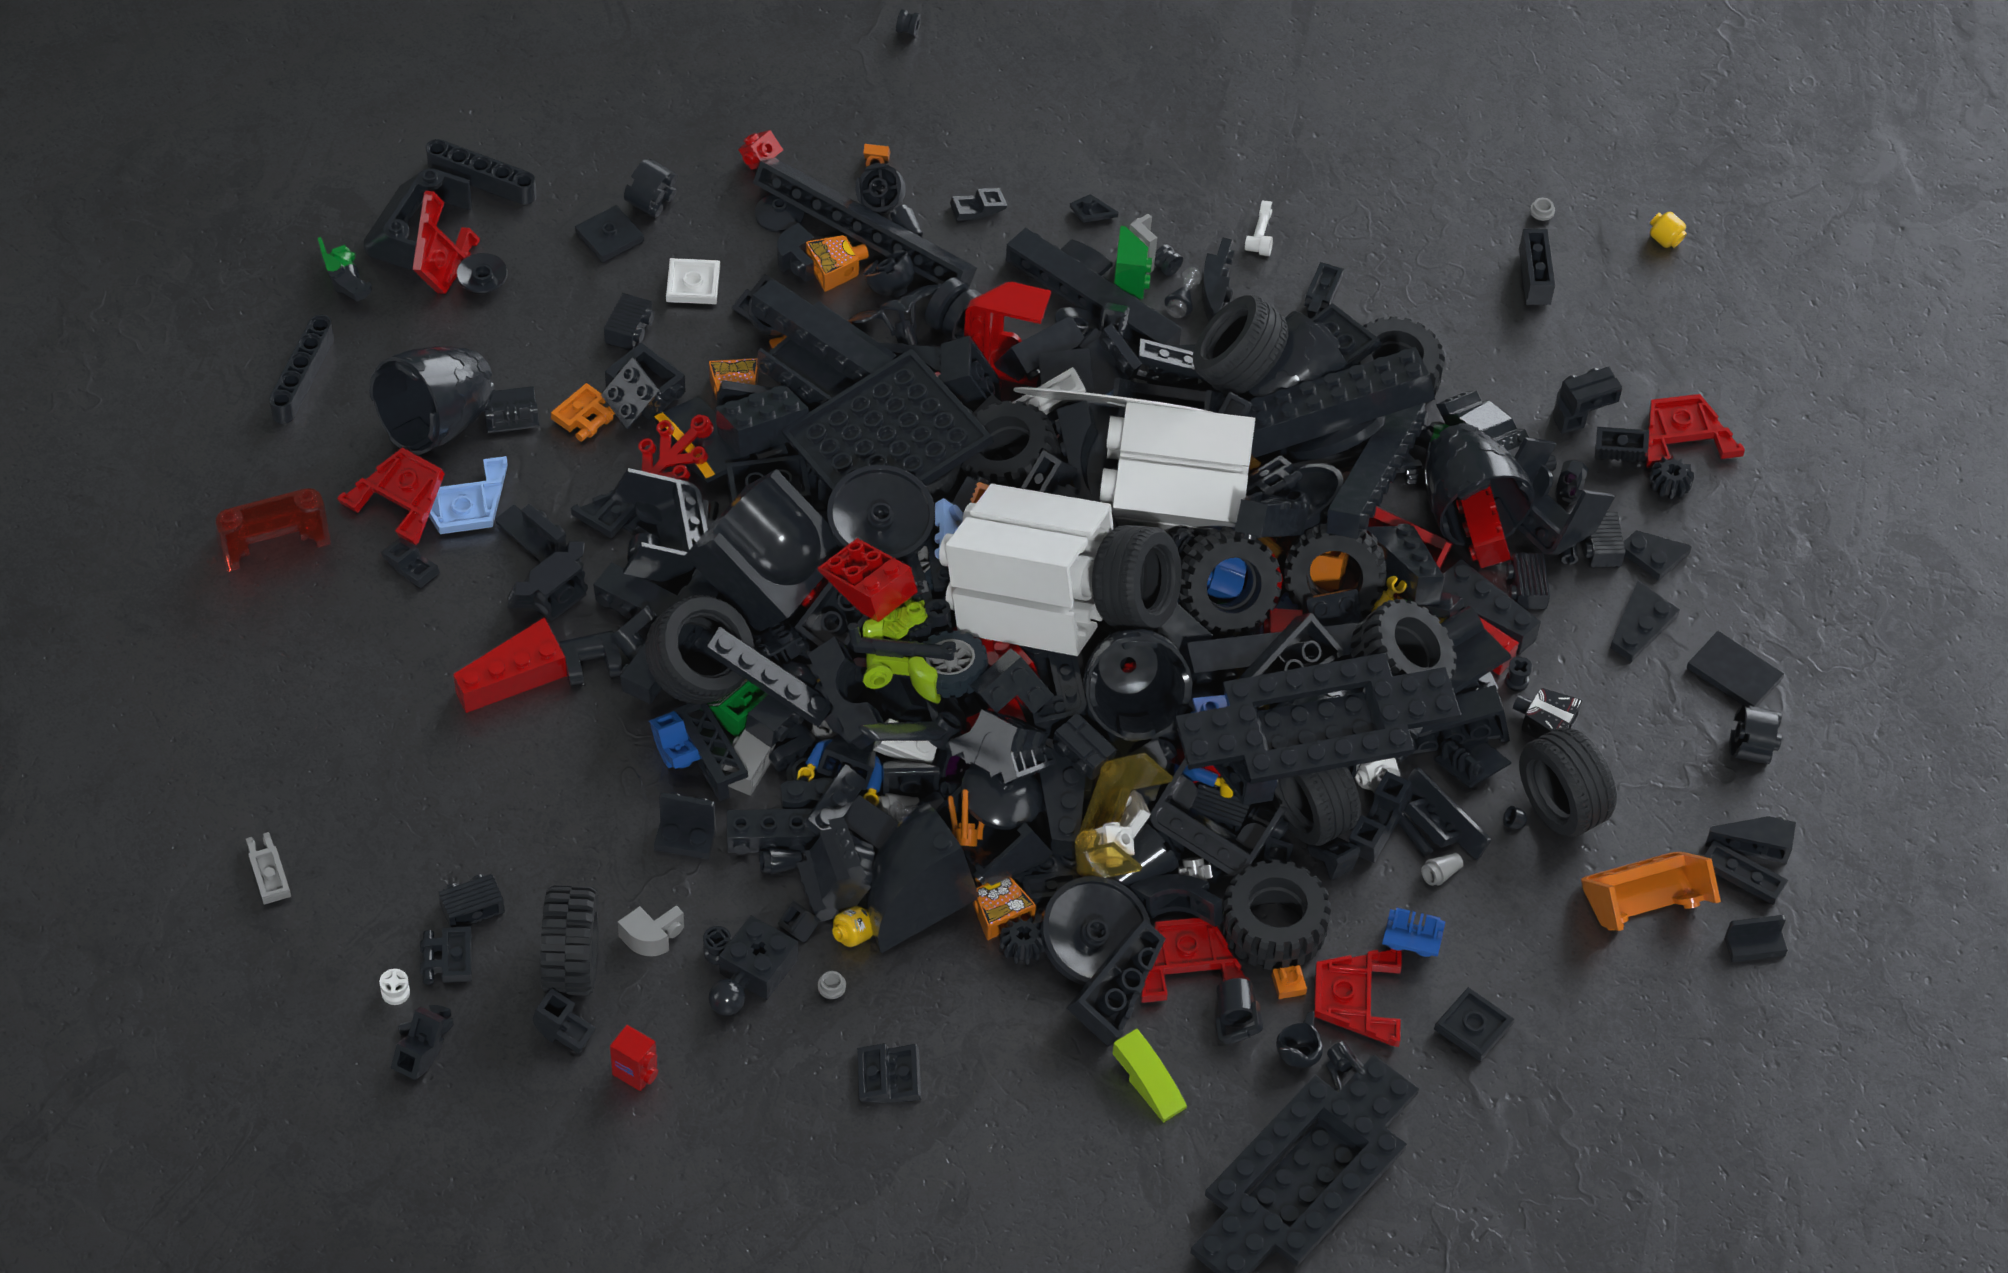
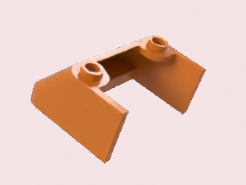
M1686 852L1663 854L1585 876L1581 879L1583 891L1601 926L1606 927L1608 930H1624V923L1629 921L1628 917L1672 904L1683 905L1684 909H1690L1700 906V901L1704 900L1712 903L1721 902L1712 859Z

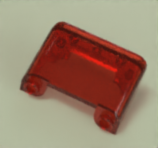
M312 488L301 489L225 509L216 517V537L227 572L239 569L240 558L243 555H250L248 544L298 531L302 541L312 538L316 541L318 548L331 544L321 494Z

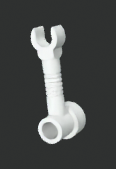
M1262 200L1254 236H1247L1246 251L1259 252V255L1270 256L1273 237L1264 236L1272 214L1271 201Z

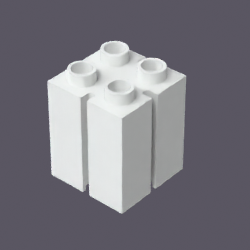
M1127 402L1125 418L1110 416L1107 458L1117 459L1119 464L1118 470L1103 469L1100 491L1101 502L1111 504V510L1119 526L1157 527L1166 533L1177 532L1181 527H1188L1205 535L1211 529H1216L1220 532L1222 527H1230L1235 530L1241 499L1246 497L1255 418Z
M990 484L977 503H969L967 505L961 525L954 534H946L940 545V563L943 566H948L950 583L946 591V601L950 604L951 610L955 611L957 630L961 631V634L970 633L973 637L1078 656L1098 627L1097 622L1091 620L1102 621L1093 599L1092 571L1095 556L1102 540L1114 529L1111 504Z

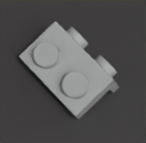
M1146 214L1141 218L1135 219L1130 224V231L1148 246L1147 258H1152L1151 272H1153L1157 237L1151 232L1152 217Z

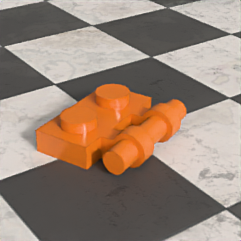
M586 383L551 412V419L569 432L579 427L581 430L575 435L582 442L587 437L591 438L594 436L601 425L608 424L613 420L615 413L610 406L607 408L603 406L606 401L601 396L602 393ZM593 413L597 415L591 421L587 419Z

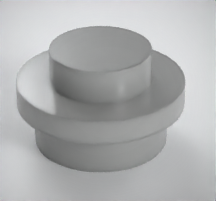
M1538 198L1532 203L1530 212L1534 218L1545 221L1554 216L1555 207L1550 199Z
M828 971L818 980V991L825 998L836 999L845 993L846 981L836 971Z

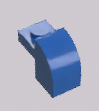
M675 711L649 721L659 753L668 768H685L690 766L692 762L700 759L698 749L688 740L684 721Z

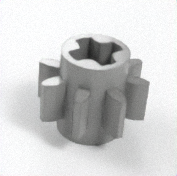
M1200 856L1183 859L1184 866L1178 867L1179 875L1193 876L1207 881L1206 878L1213 877L1210 862L1204 863V858Z

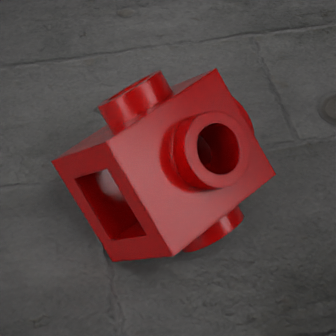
M771 130L749 135L744 139L745 144L738 149L743 161L751 170L758 168L760 161L773 159L783 151Z

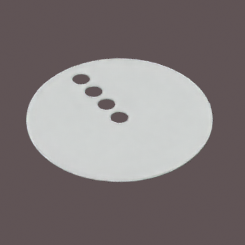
M1015 387L1013 390L1048 399L1074 403L1087 401L1093 405L1117 407L1125 410L1126 403L1130 402L1211 412L1174 404L1085 392Z

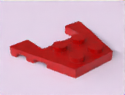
M425 191L413 270L436 293L446 294L457 277L459 264L471 255L469 250L472 246L478 245L480 238L470 228L461 227L456 244H454L436 226L445 202L434 191Z
M1701 394L1651 400L1648 425L1649 448L1646 459L1647 468H1651L1662 457L1667 460L1671 458L1666 444L1713 438L1721 459L1742 457L1745 448L1741 443L1737 444L1732 438L1733 433L1728 427L1724 428L1718 421L1719 416Z
M402 447L377 466L375 473L367 479L361 478L355 483L356 487L347 494L343 492L337 499L344 506L359 513L372 494L376 492L407 509L410 512L395 532L403 539L417 545L445 473L441 468Z
M1200 918L1155 922L1154 928L1166 939L1152 970L1149 971L1144 982L1145 986L1141 995L1142 1003L1167 1000L1168 993L1165 974L1220 969L1223 981L1233 978L1249 980L1243 974L1237 958H1234L1229 951L1228 944L1217 926L1214 927Z
M1391 949L1382 952L1373 950L1368 951L1367 955L1357 957L1348 955L1316 962L1315 1017L1391 1046L1399 1047L1401 1019L1371 1016L1372 971L1400 974L1402 950Z

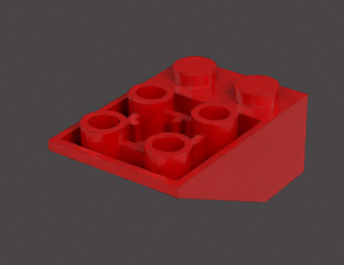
M858 538L818 567V571L853 606L877 622L881 621L918 592L910 566Z

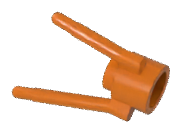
M964 789L962 795V823L958 824L953 796H948L952 834L961 846H977V839H983L985 824L979 821L978 827L975 829V824L968 823V790Z

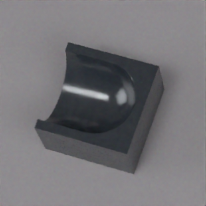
M775 469L747 485L684 556L759 633L790 617L824 577L818 571V567L842 549L831 536L828 523L786 478Z

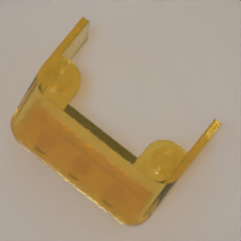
M1146 753L1107 761L1101 767V773L1075 843L1076 868L1078 874L1082 877L1099 876L1106 878L1141 871L1142 865L1116 843L1110 842L1098 845L1100 834L1095 829L1103 827V824L1120 823L1131 790L1172 782L1173 777Z

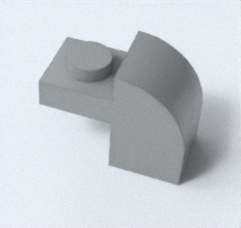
M676 905L654 921L639 906L618 921L619 937L631 950L640 955L658 956L669 951V938L678 936L684 928V913Z

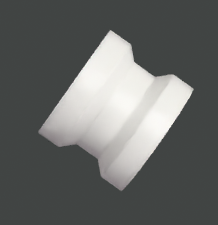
M389 969L381 975L379 982L384 1001L391 1005L404 1003L410 995L406 973L400 969Z

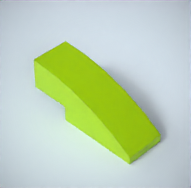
M1138 1029L1133 1030L1114 1042L1113 1055L1129 1073L1130 1083L1163 1123L1187 1108L1169 1072Z

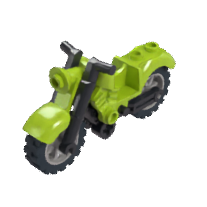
M926 543L917 554L902 561V563L911 567L918 592L881 621L866 620L862 628L864 638L861 637L857 623H850L847 628L851 640V649L857 653H866V658L857 657L854 659L857 666L855 668L856 681L864 682L865 686L871 689H878L887 685L892 677L910 678L913 687L923 698L938 704L941 700L940 695L944 698H950L953 695L961 697L963 693L967 692L970 694L974 692L970 685L989 666L986 647L982 646V641L979 638L974 639L970 633L961 634V631H953V625L950 622V604L943 599L933 600L932 593H934Z

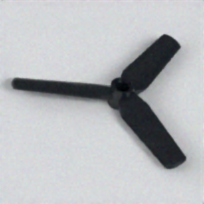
M941 695V700L938 704L925 699L932 721H908L858 726L862 734L874 741H929L933 746L942 750L947 748L951 750L949 741L967 733L963 730V724L959 718L946 710ZM963 753L957 755L965 761Z

